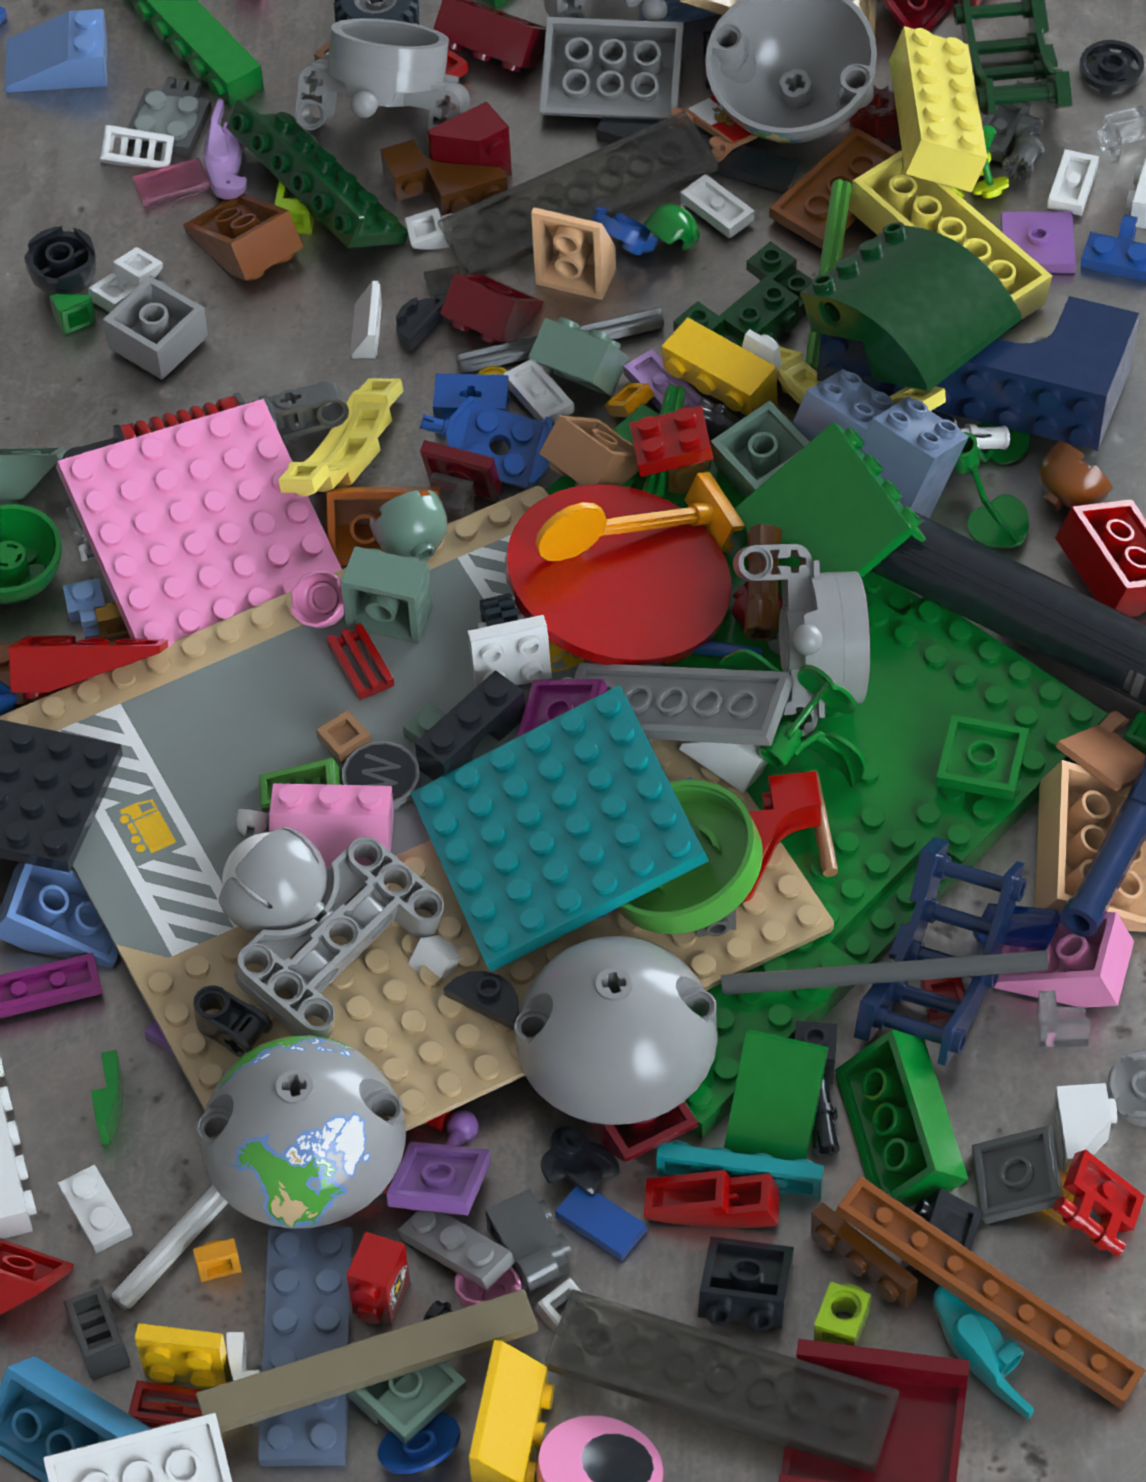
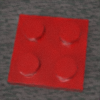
M702 405L692 408H681L676 412L655 417L648 416L630 423L641 477L714 459Z

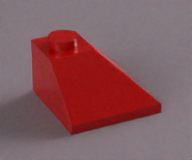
M0 1238V1315L40 1294L73 1271L74 1264Z

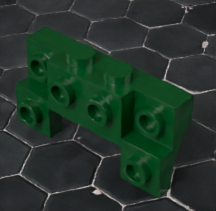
M770 241L746 261V270L760 280L758 284L720 315H717L697 301L673 321V330L675 331L688 317L742 347L745 334L749 329L759 335H768L776 341L785 332L792 331L798 324V321L807 315L800 292L810 286L813 279L797 269L796 258Z

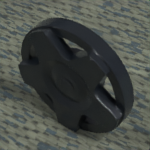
M1103 40L1090 45L1083 51L1080 57V75L1089 85L1099 89L1101 93L1112 94L1113 92L1127 90L1139 84L1144 72V59L1139 50L1126 42ZM1109 49L1120 50L1121 52H1111ZM1093 54L1095 61L1086 63L1087 59ZM1135 61L1137 62L1138 70L1131 67Z

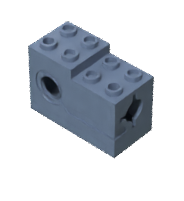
M844 369L808 389L792 423L805 438L811 442L833 421L845 430L849 427L853 428L865 442L861 447L866 455L868 453L873 455L884 470L880 475L884 481L890 480L901 492L903 497L899 501L902 506H908L914 512L930 519L969 436L960 431L958 426L952 421L942 419L928 410V407L923 402L908 396L895 404L887 394L874 390L862 382L858 375Z

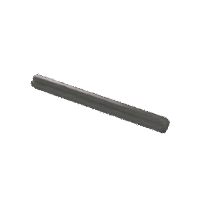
M653 308L579 325V327L587 330L589 333L591 329L609 335L611 340L662 329L664 327V316L660 308ZM538 335L458 353L456 355L457 368L460 374H466L482 370L488 366H501L527 360Z

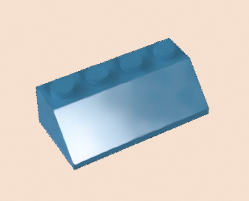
M36 1356L7 1367L0 1384V1455L43 1482H49L43 1457L151 1429Z

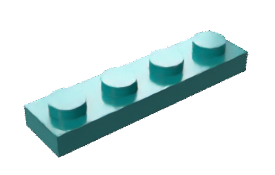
M681 1141L664 1143L658 1146L656 1162L657 1176L659 1177L725 1170L730 1178L770 1173L780 1188V1194L821 1200L824 1165L815 1164L807 1159L791 1161L777 1159L765 1153L749 1155L735 1153L723 1147L712 1149L693 1147Z

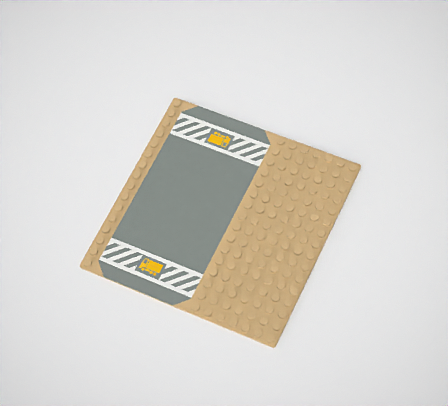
M532 487L447 524V534L442 543L435 550L433 556L424 560L429 564L433 608L420 642L414 643L367 632L394 678L395 686L362 700L358 699L327 643L328 636L334 634L337 638L341 636L342 630L347 629L345 614L335 625L319 629L302 625L290 612L292 608L290 591L178 639L159 654L85 679L0 716V720L121 744L122 758L72 867L204 1111L218 1082L230 1066L240 1057L234 1055L226 1047L203 1035L198 1030L193 1001L196 993L201 988L209 985L222 987L245 1003L256 1006L270 1018L273 1028L269 1033H263L252 1046V1049L278 1038L295 1036L236 983L235 972L238 955L242 948L257 936L233 923L223 912L219 904V895L223 888V870L226 861L236 846L253 836L254 828L251 827L247 828L246 837L239 833L236 827L238 809L263 812L261 809L259 775L329 758H334L342 771L346 760L342 763L336 760L317 739L316 729L346 710H349L371 734V742L388 741L400 744L412 752L416 758L415 743L404 735L403 725L429 702L447 714L475 689L468 631L478 629L477 624L482 623L479 607L481 599L510 593L515 601L505 576L507 546L512 531L523 514L535 503L549 496L543 487ZM346 568L334 572V574L342 580ZM515 604V609H517V612H518V615H519V614H521V612L519 611V609L517 608V606H516V604ZM348 628L349 632H352V631L355 630V629ZM548 640L552 678L547 680L574 679L580 663H595L573 655ZM355 641L378 682L382 681L360 641ZM347 645L341 647L364 688L370 686ZM661 662L654 664H643V666H663ZM532 683L518 686L524 691L525 706ZM520 724L500 742L490 734H487L476 746L472 760L515 739ZM648 739L669 782L685 780L690 777L694 780L712 782L734 793L746 806L748 812L760 811L747 790L742 793L679 750L684 741ZM421 771L419 788L433 781ZM413 799L409 803L407 800L404 804L400 805V809L394 811L391 853L442 897L444 902L439 928L431 936L440 935L459 948L456 953L462 959L458 962V968L444 980L443 977H438L425 965L420 968L418 973L408 962L421 937H415L394 920L321 992L331 1002L335 1010L334 1023L329 1038L359 1051L382 1071L391 1083L396 1096L402 1102L406 1131L525 1076L517 1056L515 1029L512 1030L444 996L443 988L455 977L467 972H490L485 964ZM268 819V826H267L265 832H269V819ZM780 841L753 898L742 902L736 908V930L727 931L719 936L706 935L697 937L695 931L681 934H660L647 931L632 924L616 908L608 915L593 920L490 973L500 975L512 984L518 995L520 1011L522 1000L529 986L544 966L557 954L585 940L603 936H628L656 943L671 951L691 969L707 991L721 984V975L745 973L832 932L834 921ZM396 883L385 885L391 891L398 892L403 890ZM426 909L415 910L421 917L428 918L433 916ZM333 936L330 938L338 945L349 943L343 936ZM250 963L245 966L247 970L254 973L264 970L261 965L256 963ZM282 989L275 992L281 999L287 1000L295 997L288 990ZM211 1009L205 1013L215 1014L218 1013L220 1010ZM309 1016L305 1019L313 1026H321L325 1023L318 1016ZM530 1034L528 1037L534 1038L537 1034ZM383 1116V1117H380V1118H382L383 1120L386 1121V1120H390L392 1117H391V1116Z

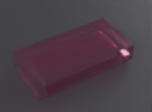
M199 158L133 177L134 185L144 209L211 190L210 182Z

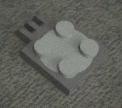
M168 77L162 91L145 88L128 128L174 136L172 154L191 157L211 112L210 99L200 97L202 82L194 81L189 91V80L181 79L176 88V78ZM129 139L128 146L134 147L135 140ZM142 141L141 149L148 150L149 141ZM156 142V152H162L163 143Z

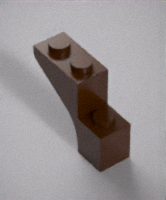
M413 139L380 149L383 174L396 201L430 192L441 216L450 213L457 214L472 206H475L476 210L509 200L507 175L500 167L438 162L425 156L418 149Z

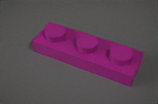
M89 953L0 975V1018L103 994L94 954Z

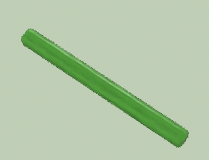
M835 180L831 187L818 276L836 267L835 263L841 259L852 188L851 183L848 181ZM810 328L805 362L817 371L820 333L811 332Z

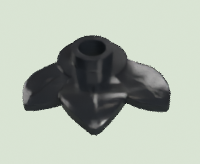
M560 1127L552 1133L549 1139L550 1149L542 1156L540 1162L542 1173L548 1183H556L567 1177L589 1196L595 1195L600 1187L603 1175L617 1176L620 1172L619 1163L614 1155L607 1152L603 1145L588 1141L582 1132L572 1127Z

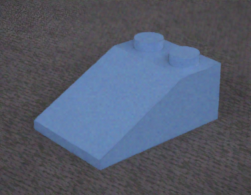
M103 9L68 11L8 38L6 43L5 92L107 87L108 34Z
M22 862L17 865L0 907V939L26 951L65 959L93 953L96 965L112 968L115 965L119 952L75 871L71 869L68 873Z

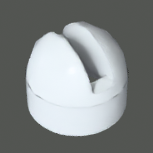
M238 809L236 827L239 833L246 837L248 827L254 828L253 835L264 833L268 826L269 813Z

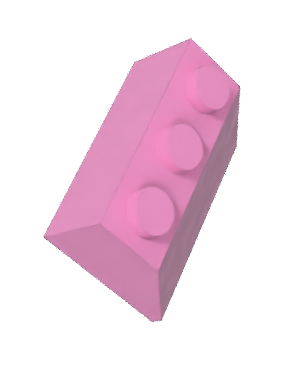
M273 783L269 812V832L287 826L305 835L319 849L326 868H331L332 862L354 840L360 837L373 838L391 852L394 826L392 786ZM360 857L355 859L357 863L364 866L373 864L368 858Z

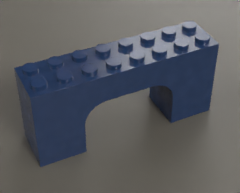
M1069 296L1057 326L1051 335L1033 343H1014L996 339L936 385L937 387L945 388L946 402L933 410L1000 427L1007 426L1008 429L1056 441L1062 440L1068 444L1098 451L1132 366L1140 313ZM820 333L817 381L822 382L844 369L845 371L855 373L862 379V382L888 396L905 388L904 386L873 380L863 341Z

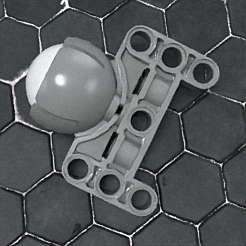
M283 826L282 829H275L272 832L253 835L236 846L226 861L222 878L223 888L219 895V904L229 919L245 931L257 935L242 948L238 955L235 972L236 983L295 1036L313 1035L330 1037L335 1010L331 1002L321 992L394 920L415 937H428L433 935L439 928L444 910V902L439 893L377 840L370 837L357 838L332 862L331 868H326L319 849L312 841L297 830L287 826ZM360 857L368 858L373 864L364 866L357 863L355 859ZM396 883L403 890L398 892L391 891L385 885ZM426 909L433 916L428 918L421 917L415 910ZM333 936H343L349 943L338 945L330 938ZM250 963H256L261 965L264 970L254 973L247 970L245 966ZM284 989L292 992L295 997L287 1000L281 999L275 992ZM309 1016H318L325 1023L321 1026H313L305 1019Z

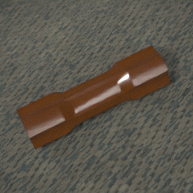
M758 524L752 526L747 537V547L781 544L782 530L775 525ZM750 552L747 554L749 562L748 572L755 575L762 568V560L759 555ZM773 559V567L779 566L780 559ZM778 580L748 581L744 636L752 641L760 640L767 642L776 639V634L779 633Z

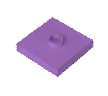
M1072 211L1001 212V232L1049 273H1075L1076 260Z

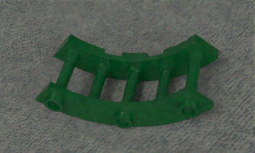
M958 0V4H954L955 25H961L963 42L968 44L979 110L984 115H994L996 113L995 105L1047 100V103L1054 109L1070 108L1073 106L1069 71H1063L1062 68L1054 69L1058 67V60L1053 44L1045 43L1044 33L1049 32L1045 0H1021V2L970 6V0ZM1022 15L1023 19L1028 18L1030 33H1027L1026 37L978 42L975 40L972 20ZM1027 51L1028 54H1034L1035 60H1033L1032 64L982 68L979 55ZM1031 77L1035 81L1039 80L1036 83L993 86V81Z

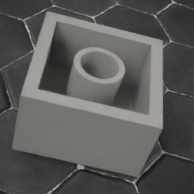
M149 276L103 319L108 348L161 380L209 336L204 307L152 276Z

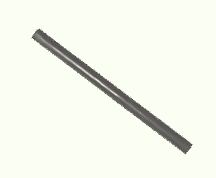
M1047 950L725 974L721 975L722 995L1048 971Z

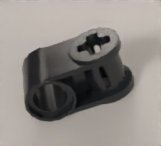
M216 985L203 987L194 997L193 1006L198 1030L203 1035L226 1047L238 1057H242L245 1053L252 1050V1046L261 1035L269 1033L273 1028L272 1021L262 1010L245 1003L222 987ZM211 1009L220 1010L218 1013L215 1014L205 1013Z

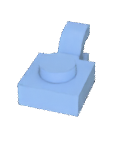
M96 578L62 585L70 622L81 620L85 639L100 637L95 609L105 605L100 579Z

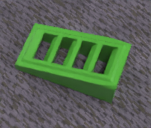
M329 758L259 775L261 809L263 812H270L273 783L307 784V782H312V784H323V781H327V785H343L342 771L334 758Z

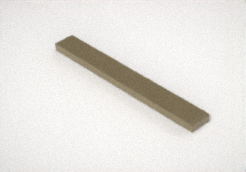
M525 1289L203 1390L197 1392L196 1397L202 1416L216 1413L220 1433L493 1347L494 1340L508 1342L538 1332V1324Z

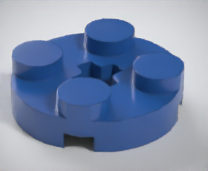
M596 207L590 221L602 223L610 237L613 236L623 241L622 248L636 255L655 250L660 238L656 235L650 236L651 232L642 223L617 212L615 218L606 216L607 208Z

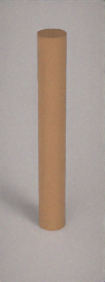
M816 771L821 798V826L813 828L822 873L825 877H832L838 874V866L818 771Z

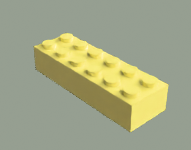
M904 26L889 59L905 174L972 192L988 156L968 44L954 37L944 38L933 35L928 30L922 28L912 29Z
M902 150L853 180L848 210L877 235L883 232V228L886 225L895 222L937 232L967 248L985 263L1013 298L1020 310L1022 319L1046 304L1052 275L949 186L905 174Z

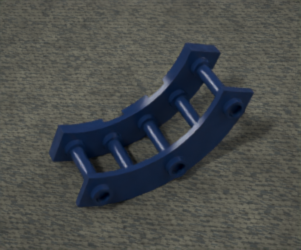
M934 837L921 849L915 880L909 898L916 905L909 926L901 923L890 950L889 958L897 962L956 957L927 948L925 943L922 942L928 923L933 924L935 921L986 935L988 939L982 955L1001 954L1016 901L1020 902L1026 890L1027 879L1022 878L1025 863L1017 861L1004 876H1000L951 861V857L947 856L949 841ZM946 877H950L1000 892L993 921L940 905V901L936 900L941 879L944 880ZM1000 974L969 976L972 980L962 1001L910 986L908 981L873 984L866 995L860 1000L854 1038L869 1042L878 1030L884 1031L886 1027L941 1044L937 1064L945 1066L955 1053H962L967 1040V1032L976 1017L988 987L993 989L996 986ZM903 1001H907L952 1015V1017L942 1028L893 1013L891 1010L895 1002L901 1004Z

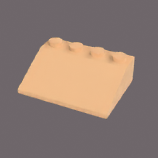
M1064 760L1060 761L1041 779L1039 788L1034 917L1060 916L1067 900L1073 898L1133 785L1115 792L1081 765ZM1146 840L1140 847L1107 912H1117L1128 931L1146 932Z

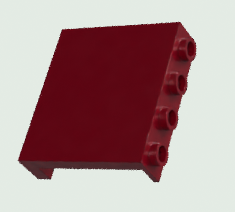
M798 1338L796 1369L782 1468L778 1482H956L970 1361Z

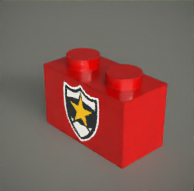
M365 1232L346 1274L352 1312L366 1323L376 1325L380 1322L392 1326L411 1284L405 1244Z

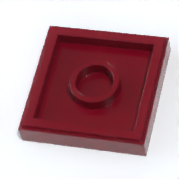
M427 440L423 441L420 453L431 485L499 502L503 489L493 457Z

